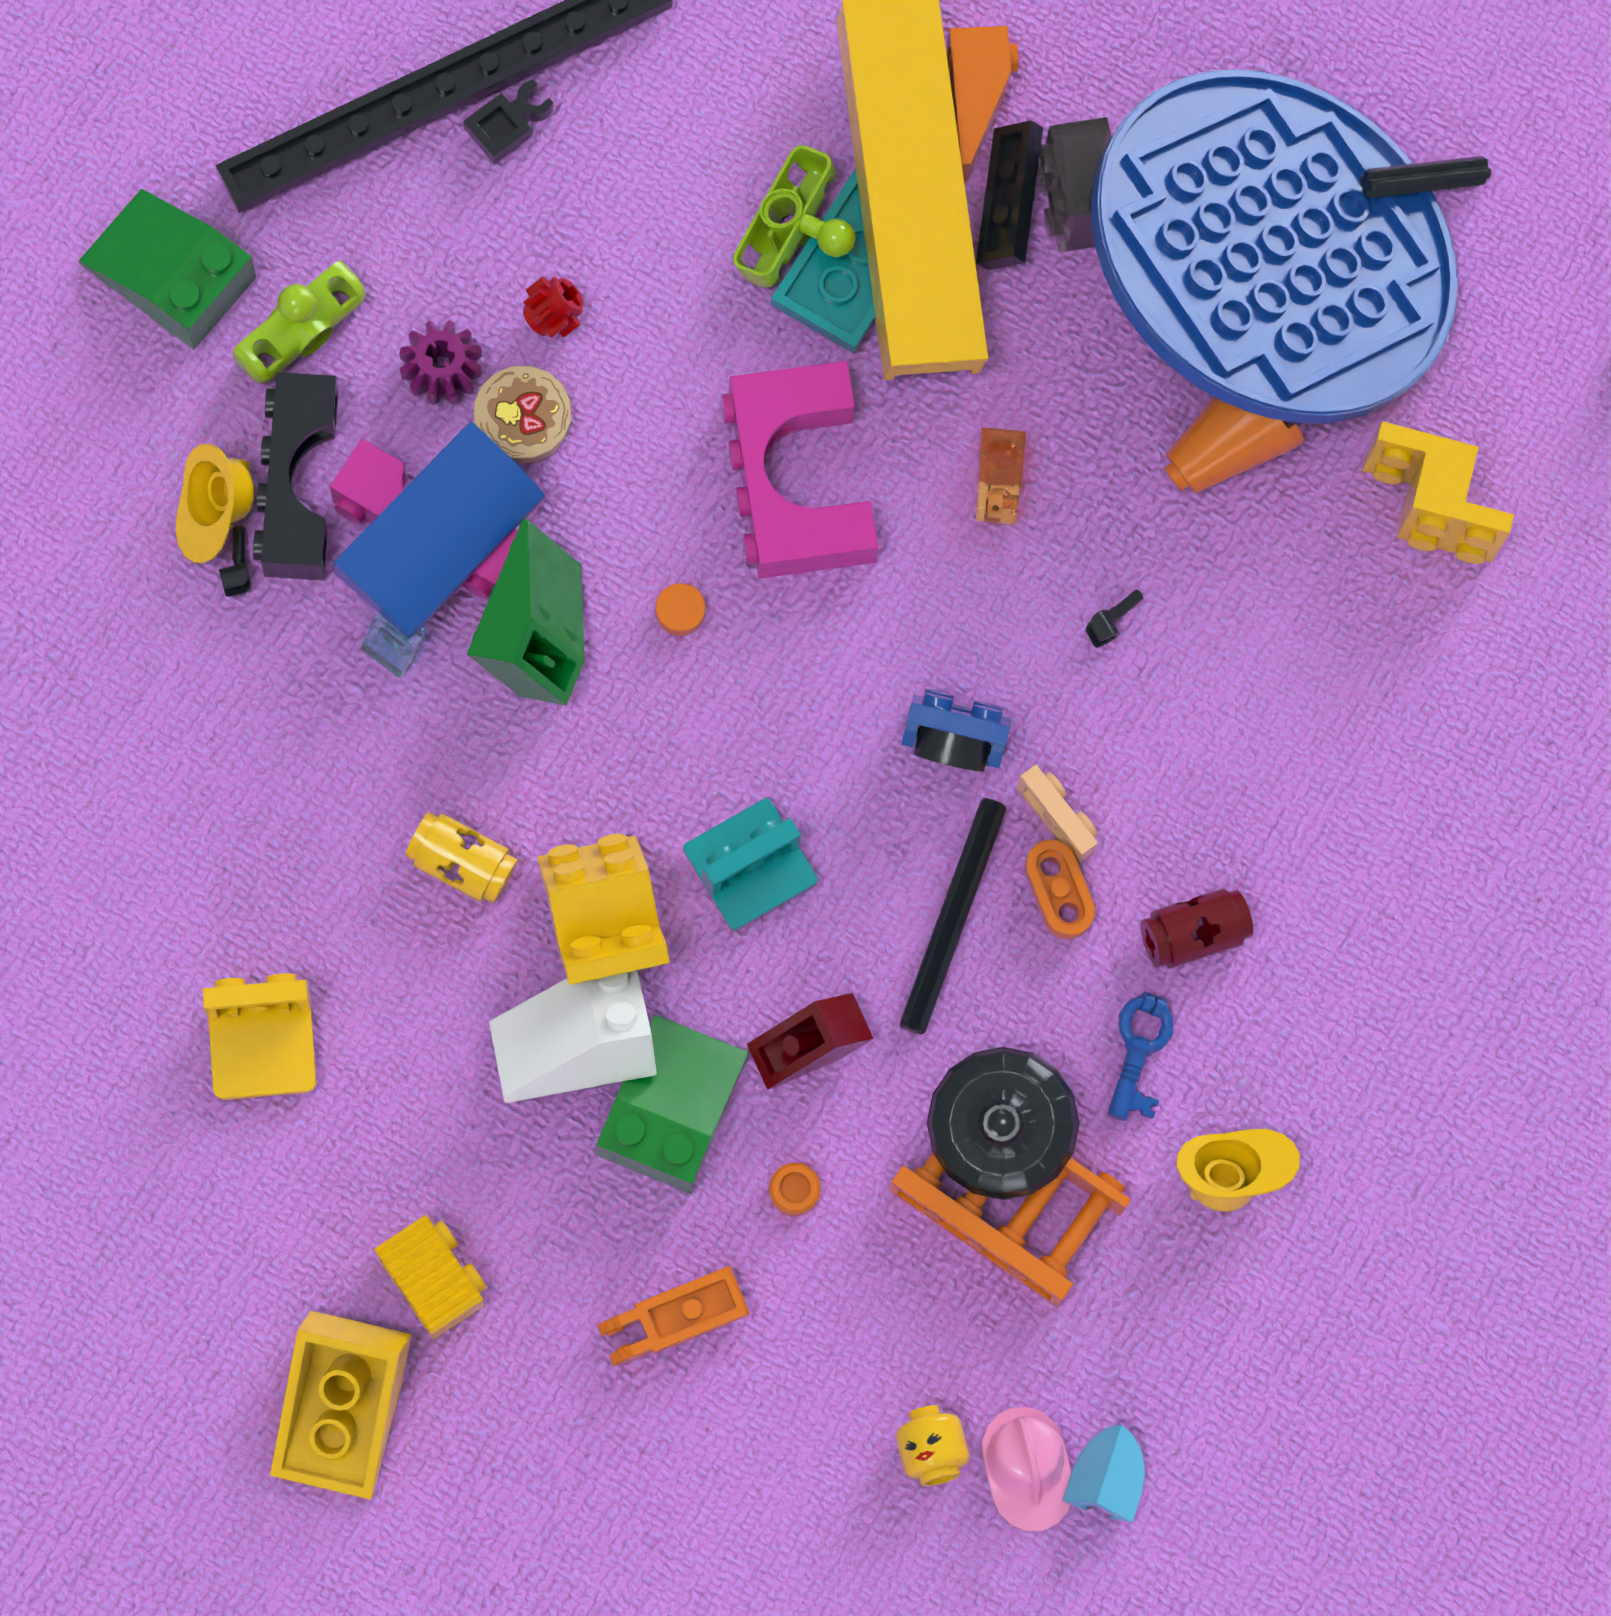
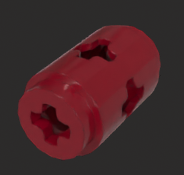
M1224 888L1194 897L1186 902H1178L1153 910L1150 917L1141 920L1140 923L1144 947L1152 964L1155 967L1166 965L1169 969L1199 960L1208 955H1215L1243 945L1244 939L1253 936L1252 917L1243 895L1238 890L1228 892ZM1201 918L1203 926L1199 927L1197 920ZM1193 931H1196V934H1197V938H1196V939H1193V937H1192V932H1193Z

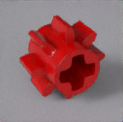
M542 276L526 289L530 297L523 301L525 305L523 307V315L527 324L537 334L542 336L549 335L552 338L559 333L564 338L581 325L577 317L583 313V298L577 287L569 280L564 278L557 279L554 276L548 281Z

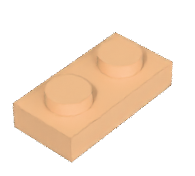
M1037 764L1020 775L1016 789L1055 839L1071 848L1078 865L1091 857L1098 844L1094 838L1097 836V831L1083 812L1079 811L1075 814L1063 799L1067 795L1059 780L1051 772L1044 775Z

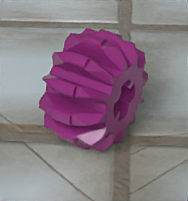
M450 319L444 324L443 331H436L435 324L429 320L425 324V336L411 330L408 337L412 346L400 348V359L405 362L400 367V375L403 380H412L410 392L414 396L427 390L428 403L433 405L437 402L439 394H446L447 401L453 405L457 401L456 389L463 393L471 394L474 390L471 379L482 376V365L476 362L482 357V350L479 345L470 344L472 333L468 328L454 335V322ZM438 357H446L449 359V364L447 361H444V368H436L433 366V361L437 364Z

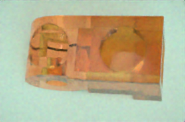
M981 428L978 437L975 521L1015 525L1019 489L1022 486L1026 431Z

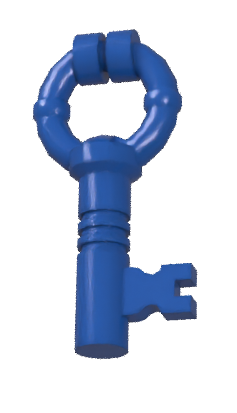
M1144 991L1140 996L1130 999L1118 1016L1119 1032L1125 1042L1124 1047L1127 1049L1123 1067L1121 1068L1122 1073L1119 1075L1120 1079L1117 1081L1107 1115L1121 1121H1126L1129 1111L1135 1110L1140 1111V1115L1144 1117L1154 1118L1155 1112L1151 1111L1150 1108L1151 1106H1158L1159 1100L1150 1096L1144 1098L1141 1093L1136 1091L1137 1083L1139 1082L1146 1057L1162 1050L1174 1033L1173 1018L1167 1007V1000L1159 996L1155 997L1154 994ZM1137 1010L1161 1019L1159 1035L1154 1040L1149 1041L1143 1036L1133 1034L1130 1022H1132L1133 1014Z

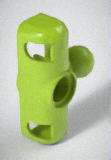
M804 145L795 147L788 155L733 255V262L737 270L749 282L763 288H769L777 284L780 280L779 272L783 264L787 265L796 249L806 244L810 237L817 239L820 249L831 257L838 258L847 255L853 249L856 236L854 229L849 223L836 218L824 222L815 217L825 199L824 190L828 183L835 181L836 168L829 155ZM794 162L807 173L799 188L788 180V173ZM795 214L790 221L779 224L785 216ZM748 245L761 255L753 270L748 268L742 261L743 252Z
M339 260L308 286L291 284L285 287L280 292L277 300L278 305L272 311L269 318L234 348L232 352L233 360L253 381L260 384L268 383L276 377V372H282L299 356L304 358L311 355L329 339L334 327L364 301L366 291L363 284L344 262ZM342 292L350 299L340 305L332 294ZM268 354L276 361L266 368L258 356Z

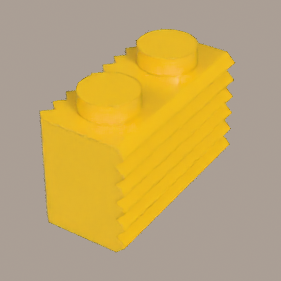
M425 1214L374 1248V1251L432 1340H435L485 1306L484 1299L480 1293L487 1289L471 1263L462 1267L451 1250L456 1248L458 1243L444 1222L440 1220L433 1225Z

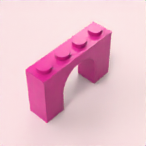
M841 361L730 376L729 393L721 394L722 412L725 424L734 423L736 440L728 441L732 470L741 469L744 487H736L737 506L740 517H749L751 534H743L744 550L747 564L756 563L758 579L876 563L878 543L871 501L821 508L802 507L789 502L778 494L769 482L764 467L765 459L771 448L780 439L793 432L853 423L855 404L848 362Z

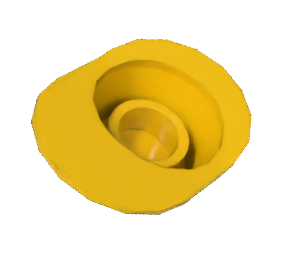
M200 444L192 449L185 464L183 487L177 510L175 531L178 546L183 555L193 563H206L217 556L224 546L229 528L248 515L254 501V484L250 475L249 462L243 459L227 458L223 451L213 444Z
M1248 1129L1222 1134H1207L1192 1138L1184 1143L1178 1152L1176 1168L1181 1179L1189 1186L1190 1196L1193 1200L1199 1201L1203 1206L1214 1211L1230 1212L1248 1204L1253 1196L1280 1190L1290 1183L1300 1169V1153L1294 1142L1282 1133L1269 1129Z

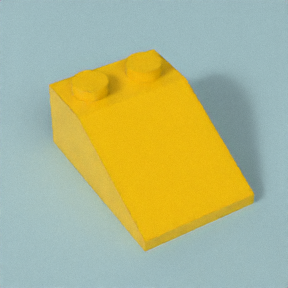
M311 1310L297 1329L270 1476L371 1500L374 1495L403 1382L412 1334Z

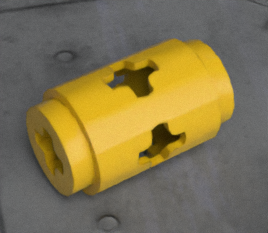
M427 812L405 852L406 857L415 861L413 864L415 868L478 902H482L485 899L493 904L496 903L518 863V859L508 854L509 848L444 813L437 816ZM459 834L475 836L482 847L473 844L469 850L464 849L465 842ZM455 864L460 865L458 874L464 881L462 882L458 879L454 881L449 880L441 869L450 871Z

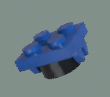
M925 689L923 696L913 694L901 745L914 747L917 737L913 754L918 757L973 771L984 772L986 762L987 766L1000 768L1010 730V718L1002 716L1003 707L981 701H974L972 708L953 704L954 695L932 689Z

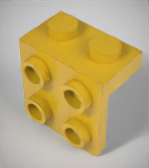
M281 973L267 976L266 983L245 984V979L224 978L216 980L214 982L215 987L202 988L204 1010L209 1023L213 1092L218 1099L233 1100L309 1093L315 1089L317 1081L311 999L306 979L297 980L296 974Z

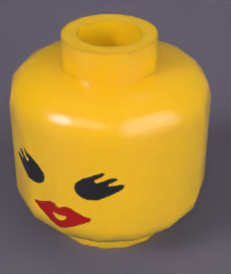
M938 1405L925 1406L910 1411L908 1413L910 1421L900 1426L895 1433L905 1474L912 1479H919L921 1486L939 1485L959 1478L961 1476L960 1469L969 1461V1451L960 1419L955 1414L940 1413Z

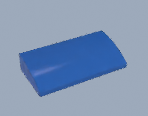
M470 421L333 562L335 575L403 635L410 639L521 524L522 519H526L546 498V495L510 456Z

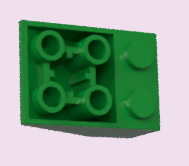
M522 519L466 655L520 697L567 706L585 662L581 564L533 523Z

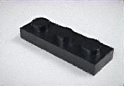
M1032 120L994 128L976 264L987 270L1026 262L1043 127Z

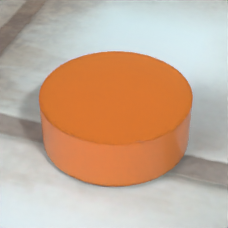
M677 583L666 587L659 594L656 601L655 612L658 624L667 633L675 636H685L695 632L702 625L705 618L706 607L704 598L695 587L688 584Z
M788 1163L781 1166L775 1171L769 1184V1197L773 1206L779 1212L788 1216H801L808 1213L814 1208L820 1196L821 1186L819 1178L810 1167L801 1163Z

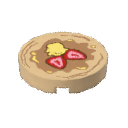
M511 366L494 373L480 387L474 402V424L510 456L516 464L535 463L551 456L560 447L566 435H568L571 428V401L563 384L549 372L533 366Z

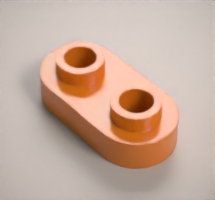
M1044 840L1037 843L1027 856L1025 875L1047 929L1056 937L1061 939L1078 938L1090 928L1095 916V906L1076 857L1071 848L1061 841ZM1047 861L1053 862L1057 865L1059 873L1055 876H1047L1042 872L1041 864ZM1069 907L1076 912L1077 919L1073 922H1065L1060 918L1059 910Z

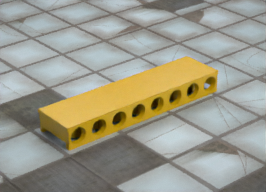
M841 0L842 3L836 18L883 380H893L895 375L963 370H970V374L980 373L985 362L988 361V351L939 0Z

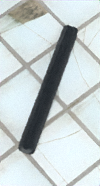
M983 798L980 801L903 1012L900 1027L909 1032L920 1035L926 1032L1005 815L1006 806L993 799Z

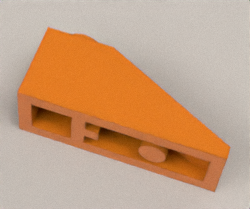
M1008 26L950 28L946 51L964 182H967L1007 92L1011 72H1018L1019 69L1017 43H1009Z

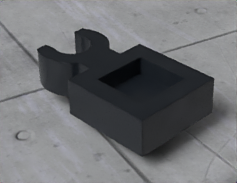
M535 80L522 84L517 92V99L510 103L501 93L463 121L466 132L494 164L532 136V128L528 124L529 121L538 122L545 120L553 111V101L550 98L537 106L531 105L527 101L529 97L538 92Z

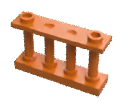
M933 1152L922 1168L915 1167L913 1172L903 1165L889 1187L890 1192L1056 1307L1059 1306L1074 1284L1065 1278L1069 1273L1066 1267L1108 1207L1121 1216L1131 1201L1130 1198L1123 1194L1126 1188L1117 1179L1105 1172H1100L1097 1176L1072 1158H1070L1058 1178L1034 1194L1028 1195L1006 1227L1001 1225L998 1230L980 1219L984 1214L980 1209L989 1197L976 1195L968 1190L964 1197L958 1196L954 1201L938 1190L941 1185L938 1179L943 1174L944 1169ZM1066 1178L1089 1194L1090 1197L1050 1255H1043L1039 1260L1023 1249L1026 1244L1023 1238L1062 1181Z

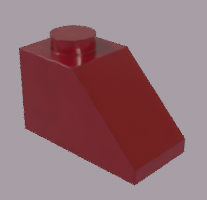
M849 993L814 1001L747 1043V1046L767 1090L838 1061L874 1038L854 994Z

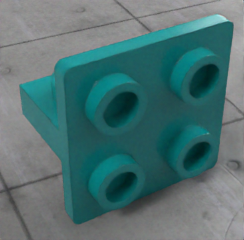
M768 798L762 799L683 845L684 854L732 931L739 930L814 887L818 882V877L799 848L800 832L791 818L783 822Z

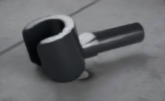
M242 526L233 528L232 559L234 565L219 569L226 597L246 593L251 588L245 557L246 528Z
M1134 590L1115 607L1099 611L1092 617L1086 626V633L1095 648L1110 643L1120 635L1114 622L1143 600L1144 597L1139 590Z

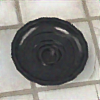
M1008 1047L974 1052L951 1067L932 1094L927 1119L932 1152L948 1177L973 1194L1000 1200L1032 1195L1058 1178L1074 1154L1080 1125L1074 1093L1058 1069L1032 1052Z

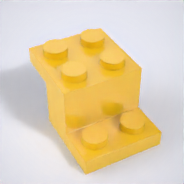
M1381 422L1366 452L1362 471L1372 473L1376 480L1383 483H1409L1396 538L1407 540L1409 546L1418 550L1435 551L1438 548L1456 553V558L1467 563L1481 564L1484 561H1493L1510 534L1514 514L1466 502L1478 446Z
M611 834L600 838L597 844L577 847L572 844L560 845L550 849L546 855L537 856L540 875L547 894L556 944L569 985L670 963L667 944L659 925L649 869L636 835L627 837L625 834Z

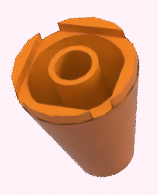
M1213 397L1165 454L1170 464L1163 469L1181 492L1189 487L1196 494L1297 448L1305 442V439L1296 423L1289 427L1283 420L1271 419L1250 413Z

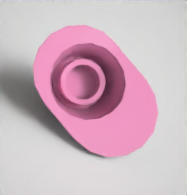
M1016 1407L998 1414L988 1424L982 1439L983 1460L992 1499L999 1514L1011 1526L1024 1531H1044L1057 1525L1068 1513L1071 1504L1062 1501L1071 1475L1064 1439L1057 1424L1041 1411L1030 1407Z

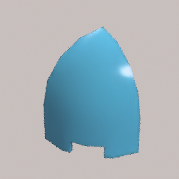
M1121 1424L1108 1427L1094 1436L1081 1451L1073 1467L1062 1501L1082 1510H1086L1087 1506H1097L1110 1513V1519L1133 1522L1142 1495L1145 1477L1143 1454L1134 1435Z

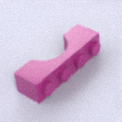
M361 439L330 485L332 502L336 504L334 506L335 510L353 523L359 524L361 520H364L371 524L405 489L406 473L404 463L366 440ZM517 529L462 584L468 591L483 599H487L489 595L491 596V591L497 582L511 543L518 531Z

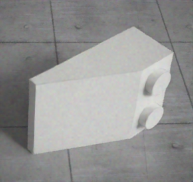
M637 970L569 985L566 978L489 1021L504 1103L657 1075L652 1034Z

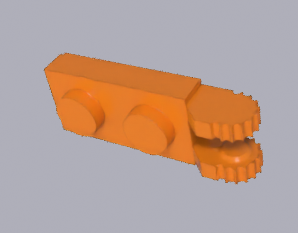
M727 1266L634 1304V1309L601 1322L597 1327L603 1337L607 1335L613 1336L638 1322L641 1323L646 1339L631 1345L622 1346L609 1355L613 1366H619L643 1357L650 1352H653V1355L741 1320L748 1317L750 1312L731 1266Z

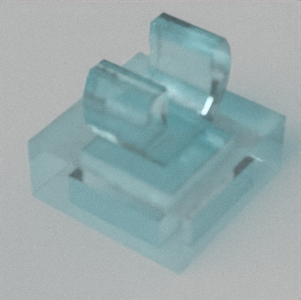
M378 613L373 618L360 649L396 677L400 678L411 668L425 638L427 628L422 626L408 639Z

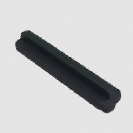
M1483 156L1367 169L1364 175L1360 176L1359 185L1362 187L1363 195L1367 198L1468 187L1486 183V179L1491 177V169L1488 167V160Z

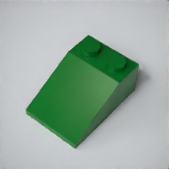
M143 189L139 190L79 259L80 265L193 350H195L256 278L251 255L215 228Z
M654 1014L650 1023L657 1075L623 1081L596 1144V1156L691 1194L749 1052Z

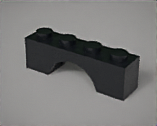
M276 372L275 389H266L265 418H272L271 436L263 435L261 465L269 466L267 483H259L257 491V512L265 513L263 531L255 530L253 540V560H261L264 577L324 580L328 538L326 521L324 517L310 511L298 500L292 490V480L295 469L304 455L314 447L335 439L339 398L336 376Z

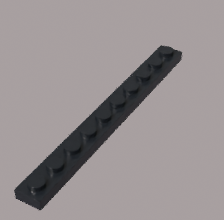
M564 0L215 165L217 174L238 213L656 16L672 8V0Z

